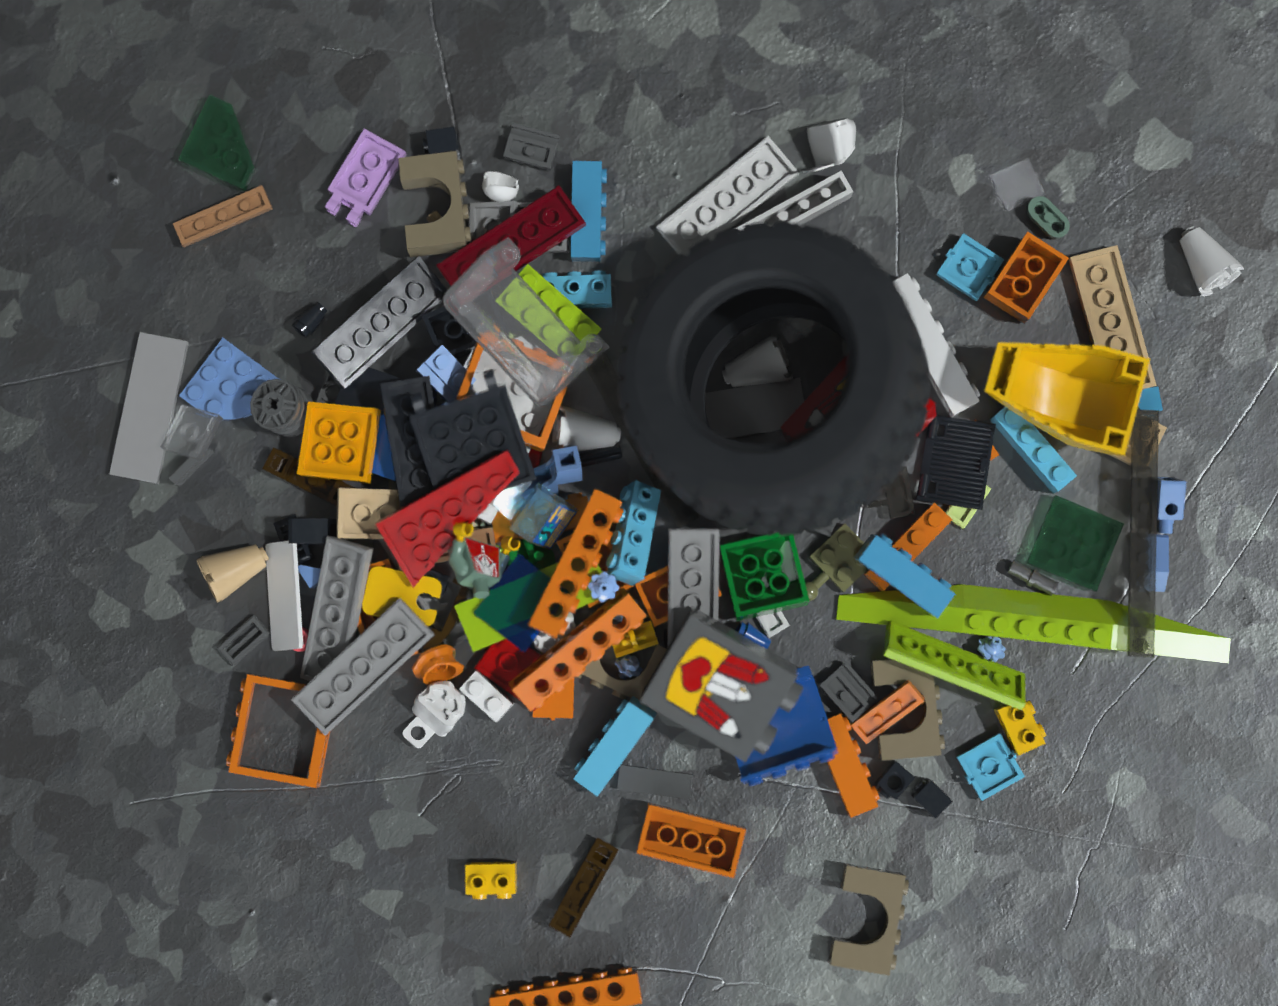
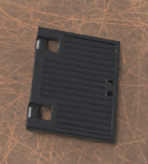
M937 415L928 424L916 500L983 510L996 424ZM938 425L945 426L944 437L936 436ZM929 482L936 483L935 494L927 493Z

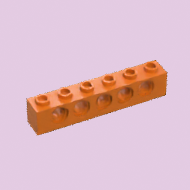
M594 490L529 623L530 627L555 639L558 634L564 635L569 625V622L565 621L569 611L575 612L580 602V599L576 597L580 589L586 590L591 579L587 574L591 566L597 567L602 557V554L598 552L602 544L607 546L613 534L609 529L613 522L618 524L624 512L620 508L621 501L599 490ZM597 514L604 515L607 519L606 525L602 527L596 526L593 523V517ZM584 537H593L596 541V546L593 549L584 548L582 545ZM574 559L583 560L585 563L584 570L581 572L574 571L571 568V562ZM562 582H571L574 585V591L568 595L563 594L559 588ZM557 603L562 606L563 614L561 616L553 617L549 614L548 609L552 604Z
M623 588L613 599L607 601L511 680L509 685L512 691L530 712L534 708L542 707L551 694L554 692L558 693L565 688L568 680L573 676L578 677L586 669L585 666L592 661L599 660L605 654V650L611 645L620 643L624 638V634L630 629L638 628L643 623L646 614ZM623 615V620L619 624H612L615 616ZM597 631H604L601 639L593 640V635ZM576 648H585L583 654L579 656L573 655ZM558 663H565V668L562 671H554V667ZM546 679L544 686L539 688L534 686L537 680Z
M632 967L617 969L615 974L607 975V971L593 973L591 978L583 979L582 975L572 976L568 978V982L558 983V980L554 979L543 982L544 986L534 987L533 984H524L519 986V990L509 991V988L496 989L494 994L490 995L489 1002L490 1006H510L511 1000L519 999L522 1001L523 1006H538L534 998L537 995H544L548 1000V1004L545 1006H630L642 1004V994L638 970L632 971ZM612 982H617L621 985L622 990L618 994H612L608 990V985ZM588 986H592L597 990V995L594 998H587L583 990ZM564 990L569 991L573 999L570 1002H563L559 998V993Z

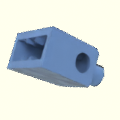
M1150 477V515L1159 520L1158 533L1173 534L1174 520H1183L1186 481L1176 477Z

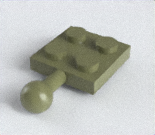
M845 523L809 557L822 571L812 582H805L809 601L814 600L818 596V589L828 579L843 593L868 570L866 566L854 558L864 542Z

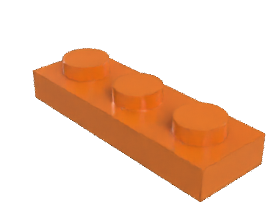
M908 680L851 723V727L867 744L922 704L925 698Z

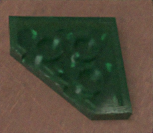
M209 95L178 160L246 191L256 169L235 110L231 104Z

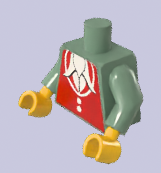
M457 523L453 527V532L457 537L453 539L452 547L448 550L449 563L454 569L457 582L460 585L473 588L475 598H486L489 595V588L500 581L510 559L508 556L510 551L519 549L520 540H513L511 542L512 536L504 537L501 540V547L503 549L501 553L499 547L467 538L473 533L472 524Z

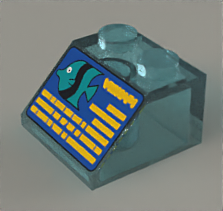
M537 483L510 521V530L532 544L551 550L579 509L540 483Z

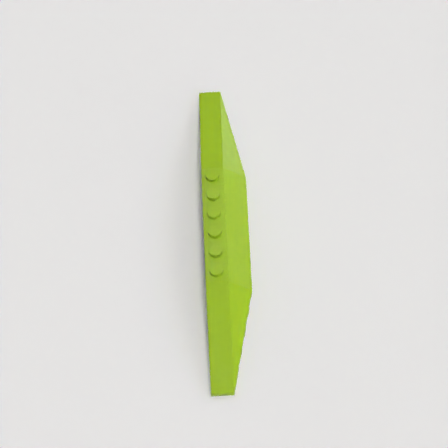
M965 584L952 585L950 590L955 595L941 615L936 618L898 590L838 595L836 620L887 625L890 620L915 629L1229 663L1230 638L1110 600L1055 594L1050 596L1046 593Z

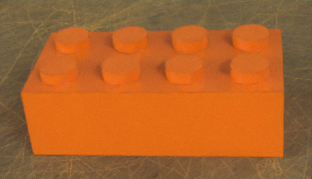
M649 802L637 854L734 878L746 828Z

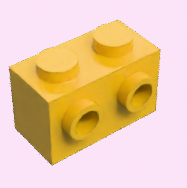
M1030 700L1026 701L1022 710L1007 704L994 709L1006 738L1017 756L1046 744L1043 739L1046 737V733L1040 723L1036 724L1033 717L1036 712Z
M517 861L467 862L465 865L466 895H472V899H486L487 895L497 894L498 899L512 898V894L517 893Z

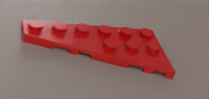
M507 449L375 523L413 588L427 571L429 572L438 559L452 547L453 539L457 537L453 532L454 525L457 523L472 524L485 511L494 498L519 474V469Z

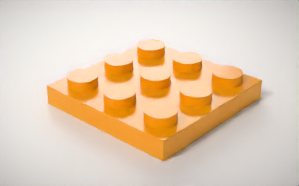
M308 401L297 474L308 477L370 483L381 410Z

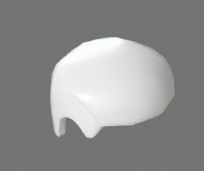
M487 171L484 174L482 189L491 200L504 202L511 201L517 196L519 185L518 180L514 177L499 172Z

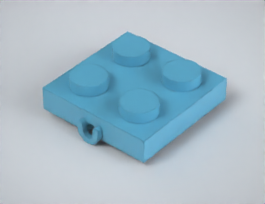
M963 233L954 248H950L946 254V260L936 276L977 301L987 285L990 286L994 281V275L1004 259Z
M1001 733L990 737L956 757L966 774L965 778L968 784L973 786L981 801L1025 777L1015 760L1017 758L1016 754L1012 749L1008 748Z

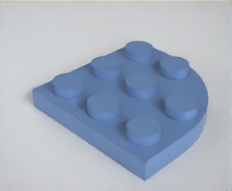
M222 338L179 396L207 416L219 420H235L252 415L250 402L253 393L259 385L267 380L279 378Z

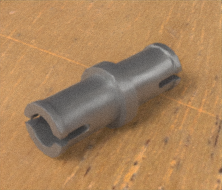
M1013 560L1007 572L1026 582V586H1034L1050 596L1053 595L1059 583L1039 573L1040 570L1036 568L1033 570L1016 560Z

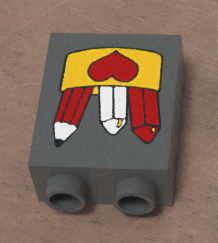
M692 606L645 685L640 702L746 762L753 750L762 755L766 753L778 731L769 722L778 707L788 713L792 710L801 695L803 686L795 682L797 671L794 664Z

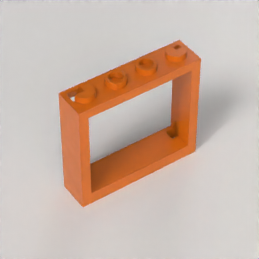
M487 329V332L482 330L455 400L466 397L486 342L563 372L540 437L521 430L526 447L541 452L545 449L575 367L569 365L570 361L564 358L556 357L554 359L546 356L547 352L539 348L531 350L523 347L524 343L511 338L508 341L503 339L501 334L494 330Z
M247 674V677L243 678L240 692L243 693L242 703L239 702L236 708V717H239L237 727L233 728L231 734V741L234 742L233 751H229L226 765L229 766V772L313 788L320 787L330 732L325 736L318 728L308 778L240 766L255 683L301 691L307 685L305 683Z

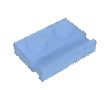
M440 345L415 371L421 377L430 376L431 387L446 402H450L456 398L466 369L443 345ZM474 377L472 378L470 386L476 381Z

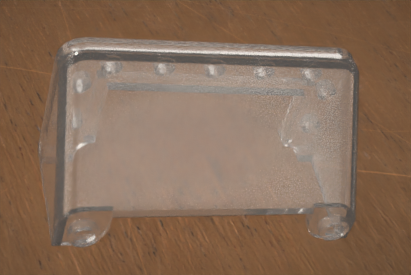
M507 238L486 251L445 293L443 302L446 309L536 405L543 406L551 402L610 347L598 335L589 334L580 341L513 269L520 261L521 254L518 247Z

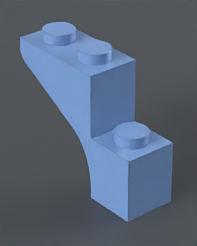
M577 446L553 450L552 457L548 462L534 468L536 480L509 489L510 505L514 506L525 502H536L547 498L559 497L558 485L582 481V467Z

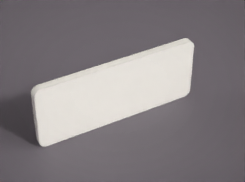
M289 540L268 543L265 550L269 559L266 561L272 649L273 651L301 649L303 647L297 544H289Z

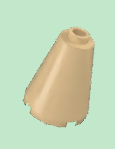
M255 544L201 556L196 561L204 579H206L209 585L208 587L218 603L266 567L265 561L269 559L264 548H258Z

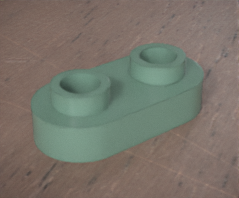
M1038 196L1029 202L1026 209L1028 217L1049 238L1060 239L1067 234L1070 228L1068 219L1049 199ZM1035 207H1041L1042 214H1037ZM1052 224H1057L1060 228L1059 231H1054Z

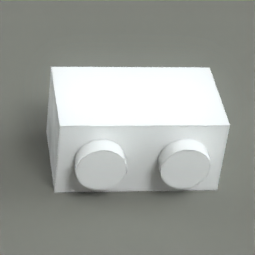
M475 671L459 689L495 722H498L514 705L512 700L479 671Z

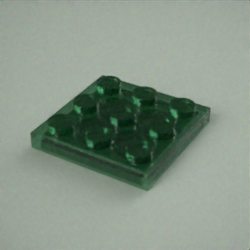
M1055 495L1029 555L1027 564L1097 592L1124 523Z

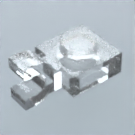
M532 482L503 490L490 504L507 519L511 520L526 502L521 495Z

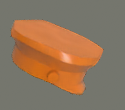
M444 644L421 653L412 670L417 679H422L426 685L435 682L447 681L463 672L464 665L456 661V649Z

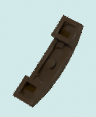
M274 447L262 468L336 506L338 488L357 489L341 480L298 475L299 460Z
M456 575L452 583L461 586L443 630L432 628L435 634L426 642L423 652L443 643L459 621L454 606L467 601L469 587L460 585L457 582Z
M597 837L548 926L569 938L572 936L619 849Z

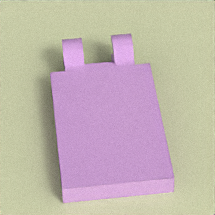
M364 129L327 189L333 195L325 206L326 211L336 216L341 204L351 208L352 210L349 212L346 220H348L347 223L357 227L364 212L369 215L373 212L399 169L398 158L406 157V151Z

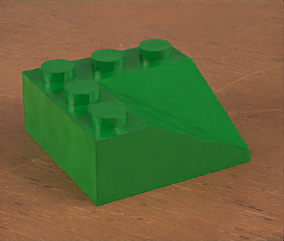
M777 532L773 535L759 536L719 546L736 622L809 604L808 592L794 535L780 536Z

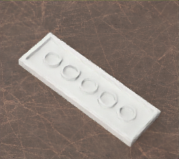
M767 136L661 222L656 229L678 255L682 253L686 256L689 254L688 248L707 237L713 240L716 233L736 226L795 178L799 172L771 138Z

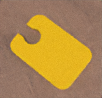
M376 566L368 574L362 608L366 614L380 617L401 597L427 626H430L436 619L437 610L420 609L417 605V598L422 593H428L432 597L440 598L442 585L436 578L423 576L413 588L403 571Z

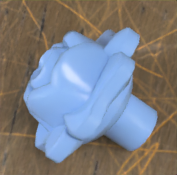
M603 571L600 575H593V582L588 584L592 591V598H598L600 602H604L609 598L613 599L615 597L614 592L619 589L615 582V576H608L606 571Z
M986 636L978 640L979 646L977 649L986 660L997 662L998 659L1005 657L1004 651L1006 648L1001 644L1000 638L994 637L992 639V637Z
M629 654L616 658L614 663L619 669L618 676L623 680H626L628 677H638L643 670L639 666L638 658Z

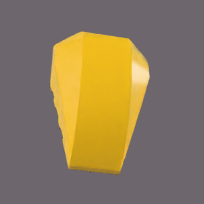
M998 342L984 391L1020 417L1069 446L1104 454L1124 456L1150 359L1102 345L1081 346L1074 344Z

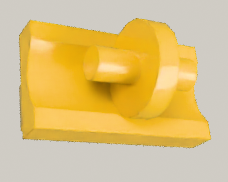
M648 621L642 623L634 630L630 629L624 634V638L620 643L612 646L616 658L659 643L652 623Z

